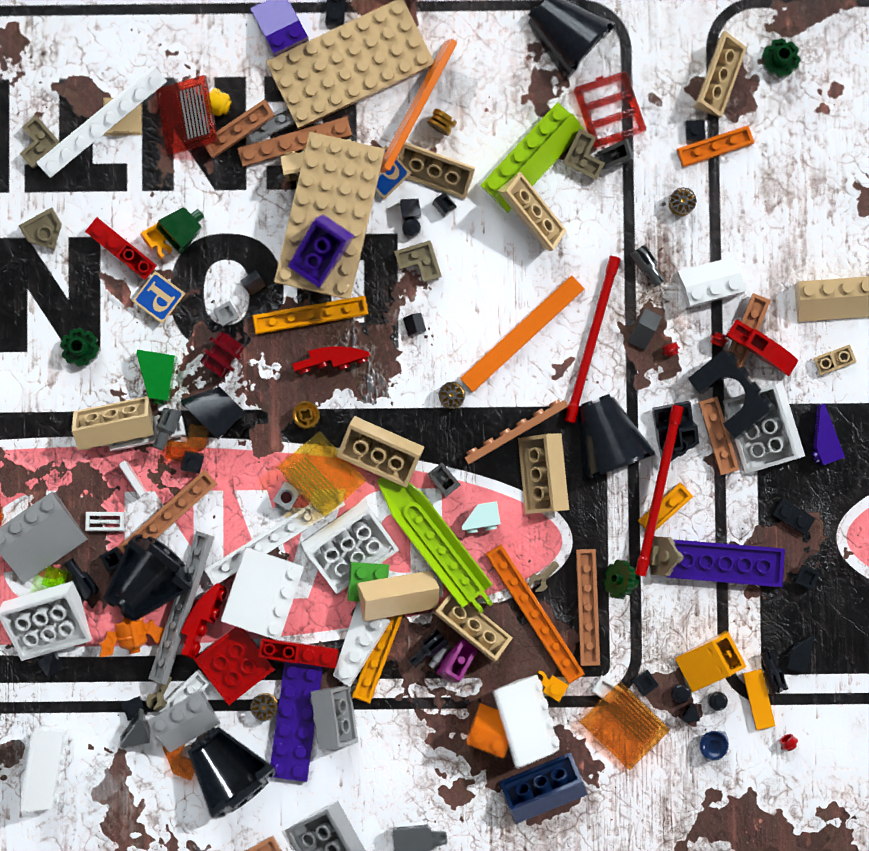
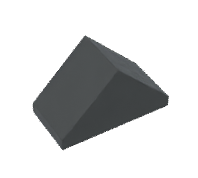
M628 139L598 152L599 159L605 162L603 170L630 163L633 159Z
M645 308L628 342L645 351L656 332L662 316Z
M443 463L427 474L445 497L461 486L459 481Z
M141 708L120 736L119 747L122 749L150 743V729L144 710Z

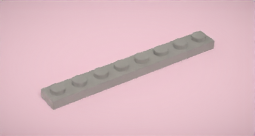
M196 531L184 568L185 573L189 572L191 575L192 588L174 599L148 678L150 680L167 685L183 634H181V631L190 614L214 536Z

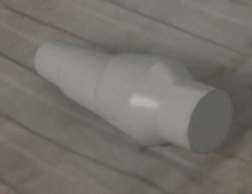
M447 644L431 659L428 665L432 669L440 665L451 646Z

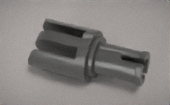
M646 244L630 253L641 273H647L655 287L665 281L656 268L658 262Z
M163 408L156 426L159 432L152 447L161 451L165 450L169 435L174 434L181 417L180 410Z

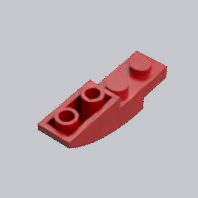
M98 217L85 230L88 235L144 280L157 267L155 263Z
M735 319L726 334V337L757 355V358L788 377L799 361L781 345L738 319Z
M323 347L309 350V359L293 363L292 365L295 373L299 372L300 375L310 372V368L316 366L318 369L327 367L329 362H332L334 369L343 370L349 368V364L354 362L357 365L368 362L367 358H370V353L352 347Z
M217 583L211 587L190 612L181 631V634L187 637L181 652L182 655L191 659H195L196 655H198L201 648V639L207 631V623L214 625L220 616V606L227 594V588Z
M261 638L258 657L336 668L338 649Z

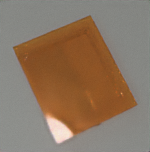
M621 681L580 720V723L629 770L670 731V728Z

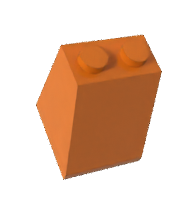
M479 703L466 737V742L469 745L504 758L509 741L500 711Z

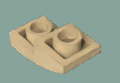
M850 344L813 358L820 376L857 362Z

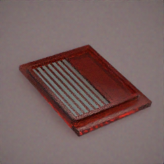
M206 75L180 81L156 90L167 156L218 142Z

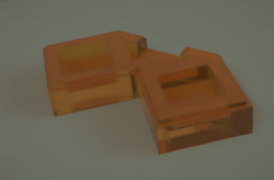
M190 424L187 443L168 440L165 459L182 462L185 450L192 452L201 451L207 446L209 430L205 426Z
M185 744L172 752H169L163 746V751L168 759L172 773L191 781L195 773L190 758L181 755Z

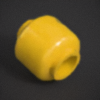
M213 88L210 92L206 91L204 94L208 112L216 116L226 115L232 103L227 93Z

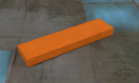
M747 125L678 148L676 151L683 168L753 145L755 142L750 127Z

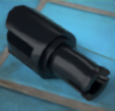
M74 558L63 564L72 576V581L83 600L99 592V588L88 572H82Z
M435 629L420 643V649L407 660L414 668H417L427 657L433 658L449 642L446 639L444 640V636L439 634L438 629Z
M772 650L760 653L766 669L763 675L770 695L788 690L782 668L776 665Z

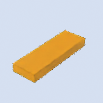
M681 482L662 498L656 530L693 498V495ZM650 510L637 520L645 530Z
M762 669L742 673L755 729L761 730L776 726Z

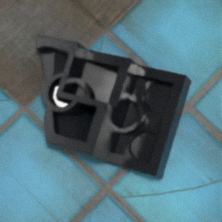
M220 386L180 401L218 440L245 413Z
M690 401L652 408L661 458L672 405L684 408L681 422L678 426L671 461L678 456L681 457L688 449H692L699 444L698 426L693 421Z

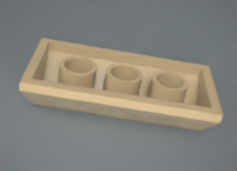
M723 31L719 37L694 106L695 109L717 117L723 116L747 49L744 44L726 31Z
M404 143L398 159L411 172L407 179L466 199L476 167L418 146Z
M519 172L503 185L498 192L543 249L553 251L567 230L524 175Z
M431 570L357 583L363 622L438 608L440 588Z
M451 593L434 612L493 662L497 661L513 638L486 615L480 614L471 603L462 608Z

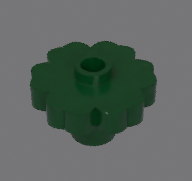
M783 38L773 40L770 46H766L761 56V59L765 62L763 68L769 75L776 73L778 78L789 77L792 71L797 70L801 61V57L797 55L799 48L792 41L786 43Z
M82 328L71 329L69 335L63 336L60 347L64 350L62 357L69 364L75 363L78 367L89 366L91 359H97L100 348L96 345L98 338L91 331L85 332ZM82 345L81 350L78 351V346Z
M615 560L614 564H609L605 572L607 577L604 580L605 591L610 593L611 598L624 599L626 595H630L632 590L638 587L639 577L635 574V569L633 566H630L629 561Z

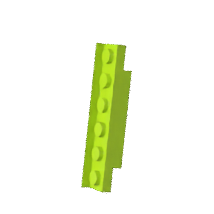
M557 102L484 180L480 187L500 207L509 213L511 207L499 194L498 190L519 172L524 175L533 187L572 145L579 129L583 131L585 129L573 113H569Z

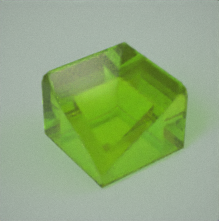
M47 566L42 585L55 587L65 584L68 571Z

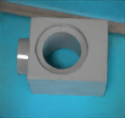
M284 481L273 499L276 503L275 507L283 512L286 509L291 511L302 491ZM285 492H289L292 495V500L289 503L282 501V495Z

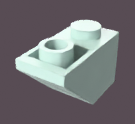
M497 501L478 504L462 525V530H466L467 533L478 532L480 527H485L486 530L497 529V525L501 524Z

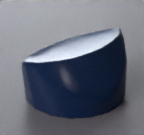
M724 731L705 733L700 741L701 753L708 762L720 760L725 756L729 748V739Z

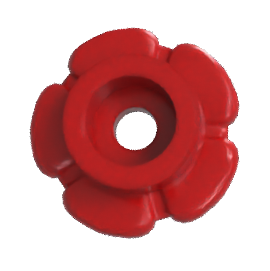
M715 332L714 335H710V343L725 347L726 342H728L725 339V334Z
M677 342L662 347L663 355L667 354L668 357L676 355L681 347H678Z
M793 734L783 736L779 741L781 749L787 751L794 750L797 747L798 739Z

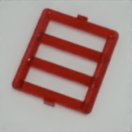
M626 71L607 77L600 76L595 78V81L574 88L588 133L597 137L595 128L633 115L638 125L600 139L597 137L593 147H600L615 141L618 143L627 137L646 131V125ZM622 80L625 91L589 103L585 102L584 92ZM625 98L629 99L630 109L592 121L589 110Z

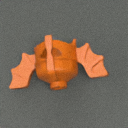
M143 617L137 621L122 618L123 622L115 624V631H106L105 639L99 643L101 647L99 656L112 655L117 641L120 648L129 650V654L141 652L140 647L147 642L146 634H149L154 642L160 643L164 628L156 626L152 619L148 623H144Z

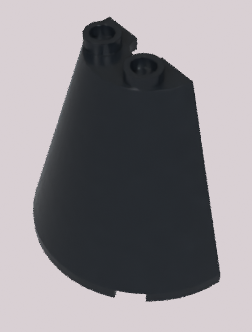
M541 0L542 4L538 8L534 7L528 14L530 17L528 24L563 79L567 81L579 68L580 62L602 38L604 39L612 31L616 23L567 0Z
M610 394L599 397L600 401L592 403V400L581 404L582 408L578 410L584 481L656 455L654 449L617 400L611 397Z
M138 534L128 541L103 598L110 606L121 608V614L125 618L136 621L189 591L192 588V578L189 572L185 573L183 568L185 564L169 547L149 536L146 539L143 538L142 534Z
M214 727L206 733V739L203 741L197 740L191 745L188 754L209 814L212 819H218L226 815L224 812H234L254 798L269 783L267 781L268 777L272 778L276 770L270 763L223 729Z

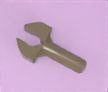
M553 561L541 575H536L535 573L531 575L529 586L534 581L541 579V585L535 592L544 591L548 587L546 580L559 567L558 562Z
M170 676L167 685L161 684L155 694H148L146 698L147 707L152 709L154 702L157 701L153 710L158 712L165 708L167 701L164 700V694L172 680Z

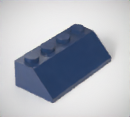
M571 752L499 781L516 824L588 795Z

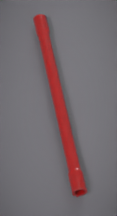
M610 256L599 300L571 400L565 414L564 421L575 423L579 403L611 288L621 258L616 256Z
M672 405L668 431L642 548L635 570L636 575L646 577L650 552L678 426L681 422L684 408L682 406Z

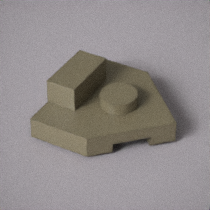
M53 207L18 225L27 242L55 250L62 223Z
M654 536L649 557V565H651L650 575L669 576L673 572V568L684 557L681 552H678L675 542L671 537Z

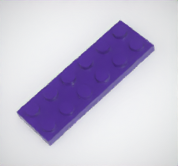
M673 539L678 552L682 553L684 559L677 563L673 568V572L666 576V578L774 587L783 586L784 548Z
M292 662L284 663L270 763L276 770L274 778L303 782L308 780L315 730L311 692L320 690L323 673L322 666Z

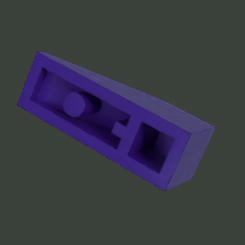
M825 403L817 406L813 443L814 452L812 453L814 461L819 463V466L845 458Z

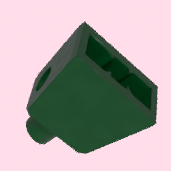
M183 207L158 220L156 228L174 249L181 254L200 233L202 227L198 222L204 218V215L199 209L190 214Z

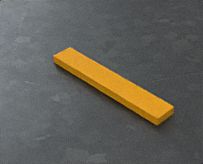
M359 296L350 300L342 299L252 316L255 334L257 335L369 314L366 297Z
M403 615L386 617L391 622L365 662L352 697L367 703L371 702Z

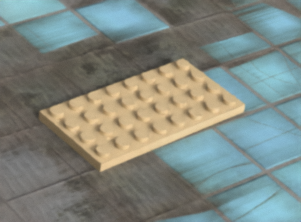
M404 0L390 2L266 60V64L298 130L431 68L435 63Z
M309 132L275 276V283L348 300L351 299L385 154L384 148ZM324 214L355 236L342 258L319 288L289 268L288 265L314 219Z

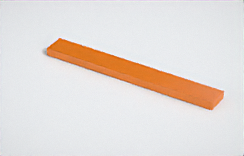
M449 39L443 43L434 60V64L428 71L384 154L381 173L391 170L457 45V41L454 39Z
M571 275L460 378L461 381L472 392L477 390L585 288Z
M500 544L485 555L568 684L585 674L503 545Z

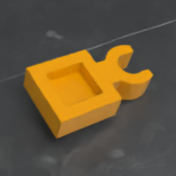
M156 223L141 232L140 236L149 249L153 250L156 248L157 256L163 259L164 254L162 250H166L170 255L172 248L164 243L167 240L157 230Z
M539 670L538 673L543 676L542 685L545 686L542 692L559 702L569 685L554 675L548 679L546 674Z

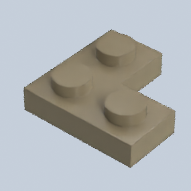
M37 115L22 126L33 139V142L19 153L33 169L38 166L37 161L60 143Z
M579 129L563 164L597 180L605 162L588 155L597 137Z
M431 240L394 251L399 270L418 265L423 283L442 277Z

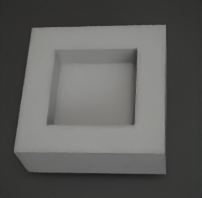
M230 300L213 310L223 327L240 318Z

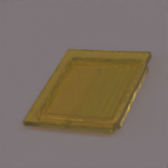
M319 431L280 464L278 469L318 513L327 517L367 480L350 462L336 457L338 450Z

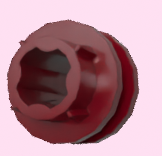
M220 332L216 339L213 337L209 339L214 343L210 351L205 348L202 349L205 355L200 362L224 378L229 370L231 372L235 371L230 366L235 358L242 361L243 358L239 355L244 347L226 333Z

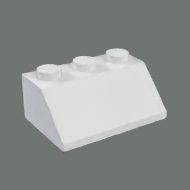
M733 257L678 271L687 308L740 295L746 291L741 272Z

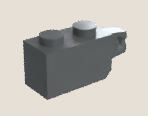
M428 824L392 828L394 851L433 850V847L447 844L446 831L432 830Z

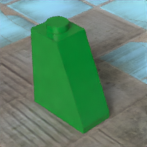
M137 349L136 354L148 398L153 399L155 404L164 405L165 402H170L177 357L175 355Z

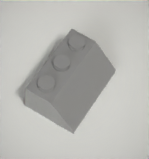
M343 685L312 691L311 704L313 705V720L316 725V741L319 750L337 749L357 743L358 735L351 687Z
M202 689L148 720L157 738L169 752L174 751L220 724Z

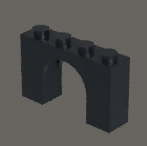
M722 350L692 374L688 380L699 394H704L719 381L727 378H733L742 385L745 391V402L736 414L723 423L734 439H739L774 412L772 409L773 403L767 396H762L760 393L762 389L755 381L751 382L748 378L750 374L744 366L740 367L737 364L738 358L732 351Z

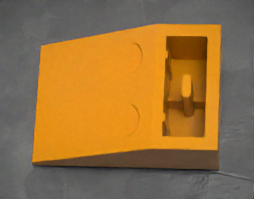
M727 631L675 657L692 692L729 677L747 667L731 635Z

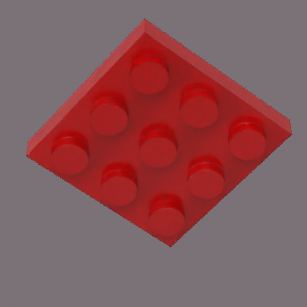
M237 626L193 659L228 705L275 670L268 659L258 657L260 648L245 629Z

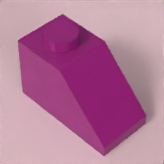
M461 639L445 656L436 674L451 684L461 682L478 649L466 640Z

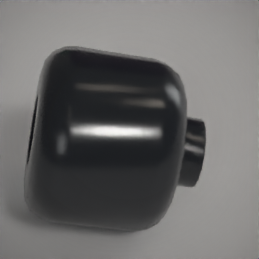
M414 218L406 219L402 224L403 234L408 238L417 237L421 231L419 221Z
M676 684L671 689V697L677 703H685L690 699L691 692L686 685Z
M714 691L708 696V705L711 709L721 711L726 708L728 699L724 693Z

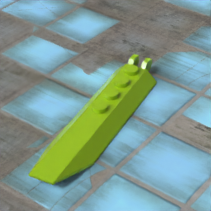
M380 477L377 482L392 517L460 606L463 608L472 602L481 614L483 608L475 600L480 594L487 605H493L484 592L493 584L423 492L410 482L406 488Z

